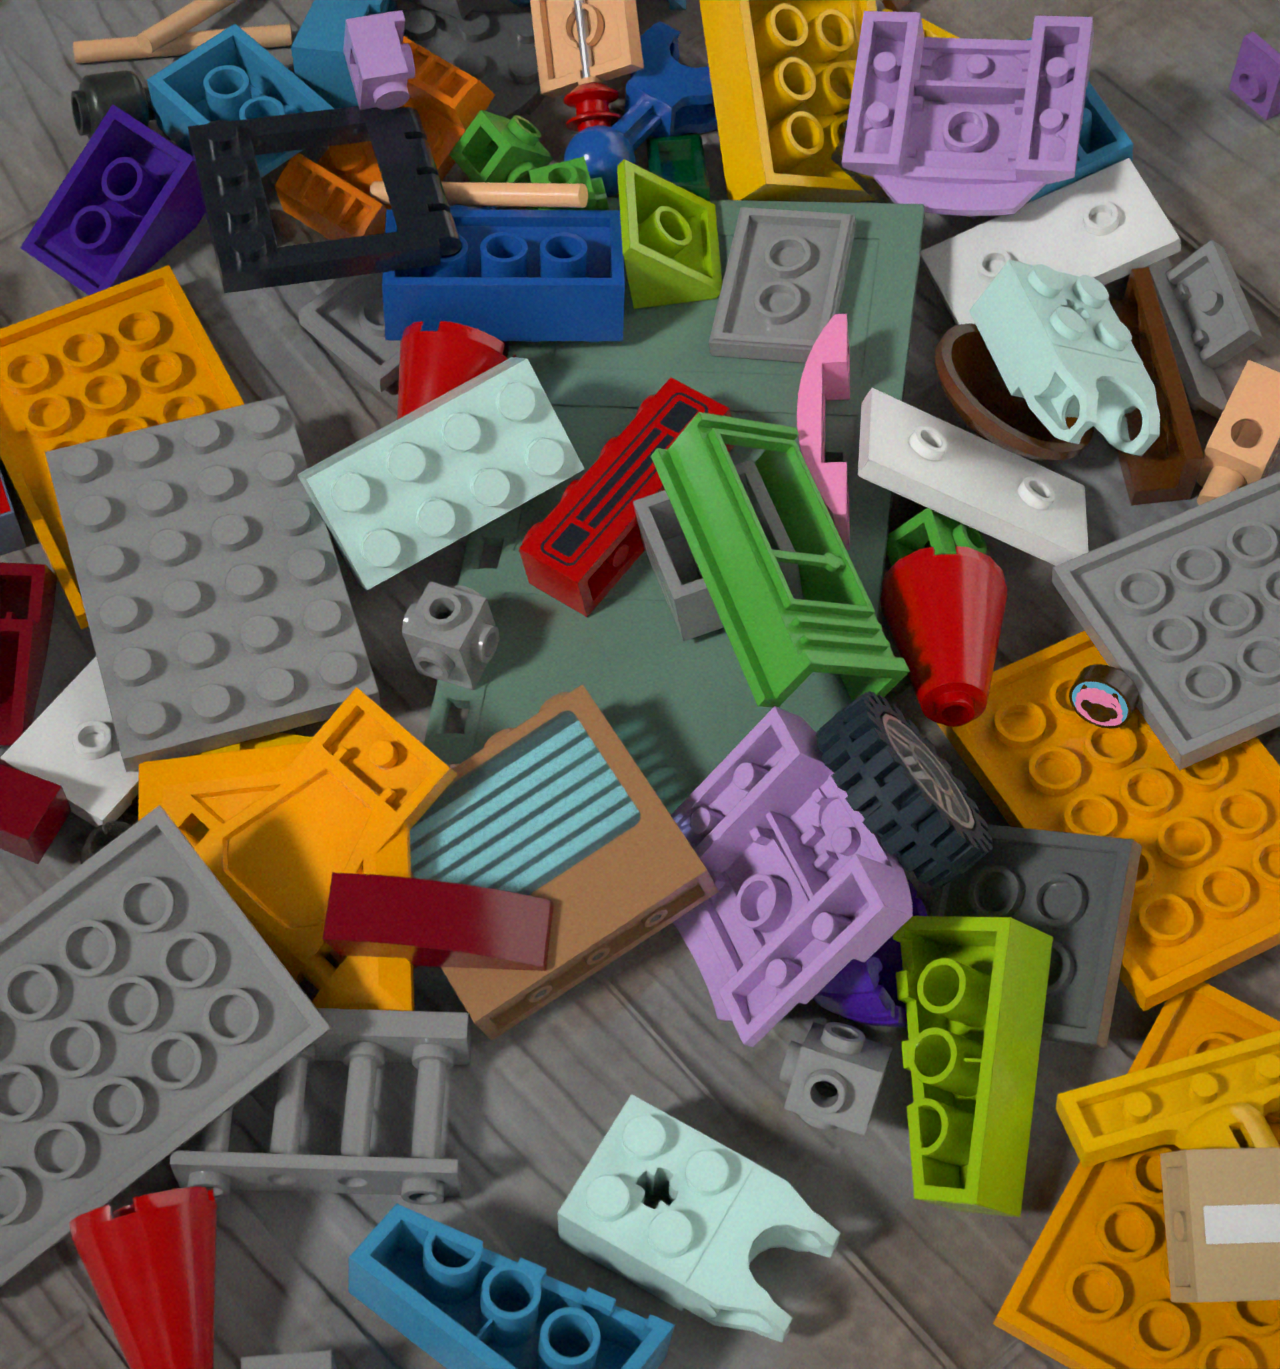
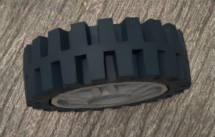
M871 691L865 692L840 710L817 731L816 736L819 738L817 746L824 753L821 757L825 766L834 772L831 777L837 787L847 793L848 796L845 799L853 811L860 812L864 817L862 823L871 834L877 833L881 839V845L890 855L895 853L900 865L908 872L913 870L918 880L924 884L928 882L932 888L937 889L939 887L941 889L973 867L992 850L991 844L993 841L987 832L989 830L985 820L978 815L980 810L976 803L966 795L968 791L961 780L953 776L950 772L953 769L944 758L940 759L935 752L936 748L928 738L925 737L923 739L921 737L918 727L910 719L905 720L902 712L893 704L889 705L884 697L881 695L876 696Z

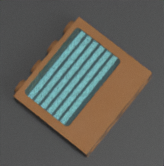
M583 684L571 692H562L554 695L541 706L539 713L516 728H506L495 733L487 740L482 750L462 763L448 765L458 775L410 830L411 878L508 891L551 900L554 904L546 971L441 967L473 1022L491 1041L719 892L708 870Z

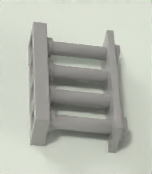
M317 1008L332 1027V1030L279 1070L270 1154L228 1152L233 1114L232 1107L202 1131L199 1151H173L170 1157V1166L180 1188L204 1186L207 1191L210 1189L214 1190L215 1198L226 1197L230 1195L231 1190L401 1195L404 1201L418 1205L438 1204L444 1201V1197H461L462 1180L458 1159H440L446 1071L453 1068L454 1065H470L472 1036L469 1013ZM315 1060L343 1061L345 1065L349 1066L341 1156L299 1154L307 1067L313 1065ZM384 1062L412 1063L414 1067L418 1068L411 1158L369 1157L377 1068L382 1067Z

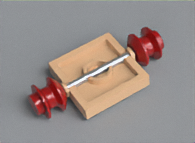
M530 0L541 94L552 98L567 94L563 98L564 104L576 109V116L566 122L567 129L580 132L587 127L597 125L612 127L621 119V116L609 112L608 104L617 100L619 95L616 90L602 84V82L644 69L636 0Z

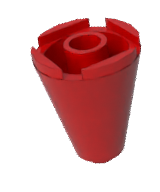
M423 321L414 322L406 327L400 342L397 420L506 361L507 358L502 354L505 344L498 338L481 330L454 322L440 321L437 331H421Z
M956 546V554L935 555L934 547L919 549L899 559L885 573L882 581L881 609L900 657L904 658L909 668L908 677L920 707L928 719L949 727L965 725L978 718L986 709L1007 601V587L1003 570L990 556L970 547Z
M196 1186L134 1197V1204L114 1211L113 1219L109 1205L93 1209L72 1219L69 1222L72 1240L129 1368L214 1369L217 1202L214 1190L210 1189L207 1191L204 1186Z

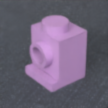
M403 10L346 19L343 51L360 110L376 107L382 110L396 109L403 106L409 100L407 80L415 77V65L410 45L408 43L403 44L405 26Z

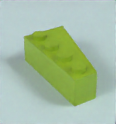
M912 916L893 934V940L901 943L903 971L896 972L898 1000L906 1003L908 1040L901 1041L903 1068L911 1071L914 1100L913 1103L907 1106L914 1199L959 1212L1020 1218L1053 937L1011 917Z

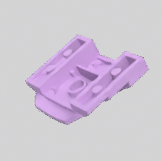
M864 11L842 155L843 168L873 177L896 204H924L925 213L965 216L1015 214L1046 184L1075 178L1080 130L1082 128L1085 94L1089 81L1094 39L1093 17L1035 16L1032 40L924 37L920 12Z
M776 706L768 712L671 814L719 890L718 893L675 920L673 924L681 934L700 969L714 1004L717 1019L733 1022L743 1045L754 1047L798 1003L807 1004L852 959L866 962L912 917L910 889L904 869L900 865L897 855L895 853L890 855L881 845V839L877 833L871 834L862 823L864 817L859 811H853L846 801L847 793L837 787L831 777L834 772L824 764L821 757L824 753L818 749L817 740L819 738L816 736V732L802 717Z

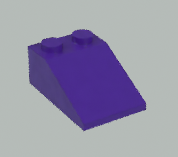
M112 104L20 248L87 295L141 276L192 232L205 214L193 156Z

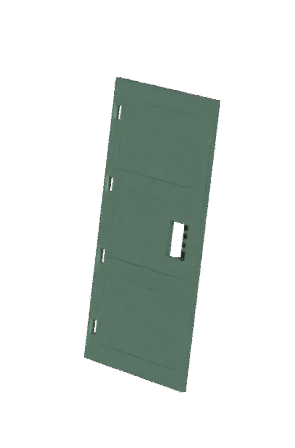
M607 198L609 210H620L619 198ZM710 200L711 203L715 204L722 284L740 207L855 214L856 230L839 314H847L850 400L826 401L825 463H828L829 459L847 462L850 494V550H847L878 620L893 492L858 475L861 404L871 388L902 402L904 400L925 217L924 204ZM624 263L623 341H510L507 359L515 354L518 358H527L584 470L469 533L458 585L471 588L484 598H487L495 625L499 629L500 641L494 656L488 662L474 690L437 680L424 745L447 765L460 764L482 750L487 740L495 733L506 728H516L539 713L541 706L549 698L562 692H571L583 684L671 815L773 707L757 706L724 627L683 642L646 551L634 562L591 614L585 617L529 584L519 547L522 545L529 529L534 524L543 522L559 504L568 485L576 479H581L598 460L600 452L607 441L612 437H618L636 417L642 402L648 396L655 395L670 377L730 408L731 417L796 427L797 429L798 392L806 363L711 356L709 339L719 296L716 299L634 309ZM797 436V438L794 441H796L799 447V440ZM735 445L729 452L733 464L737 465L751 459L755 462L765 450ZM484 544L502 546L498 569H479ZM812 672L779 708L802 717L817 733L825 723L850 704L852 700L840 674ZM450 706L469 709L464 734H445ZM585 733L472 808L485 807L590 738L589 735ZM598 749L594 750L504 810H516L601 753ZM609 765L605 766L536 812H548L611 771ZM619 781L569 814H581L622 787ZM629 797L601 816L612 817L632 804L633 801ZM641 814L637 815L634 818L641 819Z

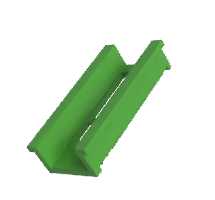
M698 412L668 449L657 448L651 455V458L757 706H776L779 708L812 672L840 674L852 701L869 691L874 692L876 696L881 695L885 697L910 671L904 658L894 657L891 651L890 643L886 640L882 631V625L878 623L874 614L875 610L796 441H794L799 435L796 427ZM725 444L765 450L754 463L795 552L771 549ZM778 562L798 564L801 587L806 600L793 598Z

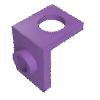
M1252 31L1243 37L1229 89L1267 121L1280 113V53Z

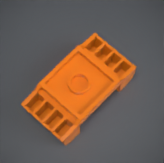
M403 36V44L408 43L413 54L415 77L407 80L408 102L398 108L413 107L418 111L436 164L438 177L442 182L456 163L449 155L479 111H486L495 94L477 78ZM371 141L329 146L317 164L298 153L289 160L275 183V189L283 211L330 240L385 233L386 209H392L391 205H383L370 197L372 183L374 181H383Z

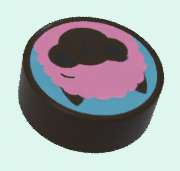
M1094 664L1081 670L1070 689L1069 700L1075 712L1085 721L1101 728L1112 729L1121 727L1129 721L1139 702V692L1135 683L1124 672L1112 666Z

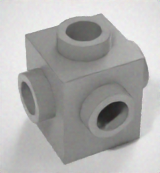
M429 581L419 602L410 605L403 619L402 635L417 673L471 690L475 689L488 662L494 656L500 641L499 629L495 625L487 598L465 586L458 585L451 588Z
M813 1022L803 1044L791 1041L779 1076V1081L790 1084L784 1109L799 1114L804 1122L816 1128L833 1130L839 1127L865 1136L876 1107L893 1048L865 1039V1035L860 1030L847 1024L832 1022L822 1025Z

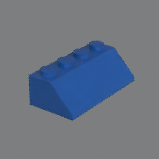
M386 209L385 233L398 232L392 209ZM450 210L462 244L461 249L457 253L440 257L441 265L383 272L382 293L385 341H401L404 329L412 323L423 321L421 331H437L440 321H447L476 328L498 338L500 341H623L625 279L620 210Z

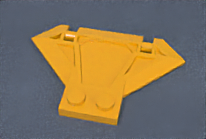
M357 687L309 742L146 761L139 764L138 821L159 805L166 811L295 981L300 984L306 978L319 990L312 1001L316 1008L415 1011L414 968L406 958L347 956L337 969L325 958L332 950L322 940L332 872L411 878L410 830L458 775L452 768ZM199 821L210 829L201 841H198L190 833Z

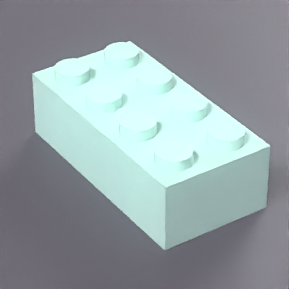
M511 357L297 475L311 501L325 521L327 530L356 583L369 590L584 470V467L527 358Z

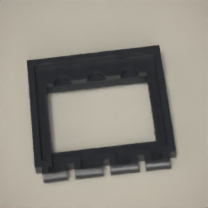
M359 106L236 121L216 120L208 124L188 126L191 152L224 293L441 265L440 257L453 255L461 249L462 244L453 216L450 213V207L441 180L438 177L439 174L419 113L413 107L382 110L376 107L360 110ZM371 141L398 232L278 247L255 155Z

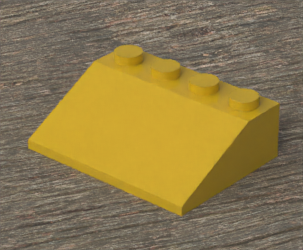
M699 0L728 200L854 203L890 199L873 177L845 169L842 166V155L864 11H877L876 0Z

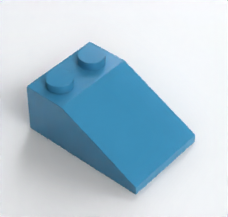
M237 24L231 25L147 79L157 127L191 156L188 126L208 124L216 120L236 121L334 109ZM302 150L255 155L260 177L262 178Z

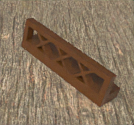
M1149 267L1134 268L1130 273L1124 299L1109 300L1120 322L1130 331L1132 336L1131 342L1155 386L1160 413V436L1142 456L1132 455L1118 449L1116 451L1131 505L1190 500L1204 455ZM1138 408L1131 413L1124 414L1127 419L1128 434L1131 441L1138 436L1142 427V415Z

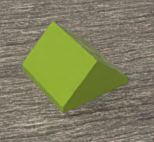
M624 159L617 165L622 250L634 309L716 299L720 295L722 288V274L715 204Z

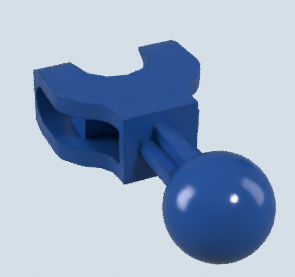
M663 22L653 24L640 36L644 69L632 72L630 80L626 83L625 114L612 127L597 125L581 130L570 140L564 154V161L585 157L590 179L602 178L607 198L619 193L617 165L624 159L636 165L634 151L650 135L655 138L673 137L687 133H705L718 129L709 66L692 68L680 64L678 37L681 32Z

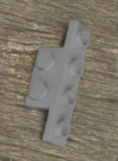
M1211 240L1174 267L1171 266L1168 257L1146 267H1149L1189 406L1194 411L1203 410L1219 420L1227 400L1214 370L1261 339L1262 335L1225 248Z

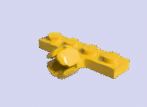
M1280 1030L1057 1094L1055 1109L1082 1167L1085 1168L1160 1145H1176L1181 1150L1280 1148L1264 1118L1267 1114L1280 1110Z

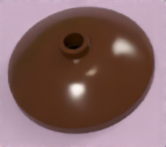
M960 324L950 328L937 344L935 349V365L942 389L964 422L983 439L1012 453L1042 461L1073 458L1079 455L1091 441L1094 426L1084 433L1079 444L1055 438L1031 411L1025 398L1010 394L976 324ZM1067 417L1065 419L1067 427L1070 429L1078 418Z

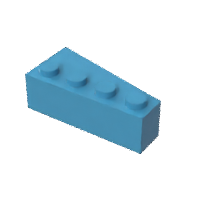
M397 1203L349 1256L348 1292L446 1369H658L666 1359L675 1327L674 1324L652 1314L646 1319L616 1306L615 1298L590 1287L584 1292L547 1276L546 1268L520 1257L519 1261L516 1262L483 1248V1241Z

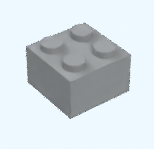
M753 459L734 465L771 549L795 552ZM664 490L633 501L644 549L683 642L723 628L724 626L666 491ZM778 562L793 598L803 599L798 564Z

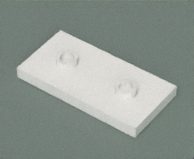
M1127 158L1031 201L1015 214L1000 215L922 250L920 257L923 267L954 323L960 325L975 324L969 310L1008 260L1034 266L1043 264L1055 271L1076 276L1088 275L1106 285L1129 275L1134 268H1144L1180 252L1181 242L1178 234L1130 158Z
M871 388L861 404L859 477L1055 566L1089 552L1084 485Z
M95 657L0 757V760L4 766L24 771L61 785L72 810L71 812L106 833L132 804V800L137 794H139V769L129 772L125 770L97 657Z

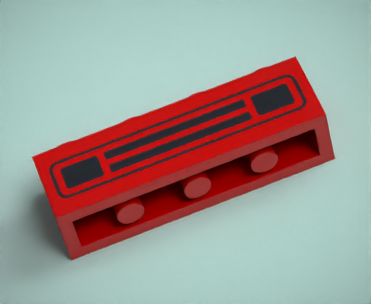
M672 377L655 395L648 396L640 405L636 417L618 437H612L607 441L600 452L598 460L581 479H576L568 485L559 504L543 522L534 524L525 535L523 543L519 547V552L529 584L588 617L645 551L633 501L665 490L651 455L657 448L668 449L698 412L731 417L730 408ZM725 444L728 453L735 447V445Z

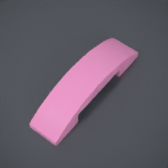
M834 314L815 341L803 370L797 402V431L799 433L800 452L846 550H850V494L847 462L825 463L826 401L850 400V345L847 314Z

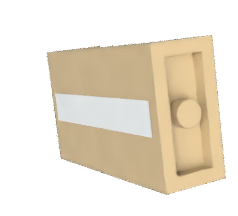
M1280 1148L1194 1149L1161 1153L1160 1161L1171 1302L1280 1300Z

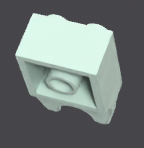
M1008 260L969 312L1010 394L1025 398L1031 411L1055 438L1079 444L1084 433L1094 426L1103 434L1108 443L1116 449L1132 455L1142 456L1160 436V413L1155 386L1131 342L1132 336L1130 331L1120 322L1108 300L1109 293L1107 289L1097 279L1088 275L1076 276L1055 271L1043 264L1034 266ZM1138 408L1142 415V427L1138 436L1131 441L1128 434L1127 419L1124 414L1131 413ZM1067 417L1078 418L1076 423L1069 429L1065 419Z
M632 1094L557 1213L560 1242L680 1311H683L685 1308L715 1326L753 1331L782 1343L791 1329L789 1326L792 1317L775 1304L768 1292L756 1283L749 1270V1264L759 1253L770 1248L780 1247L797 1252H812L830 1258L838 1245L840 1232L820 1215L813 1212L787 1180ZM651 1196H661L669 1200V1206L660 1200L657 1209L647 1207L644 1203L645 1199Z

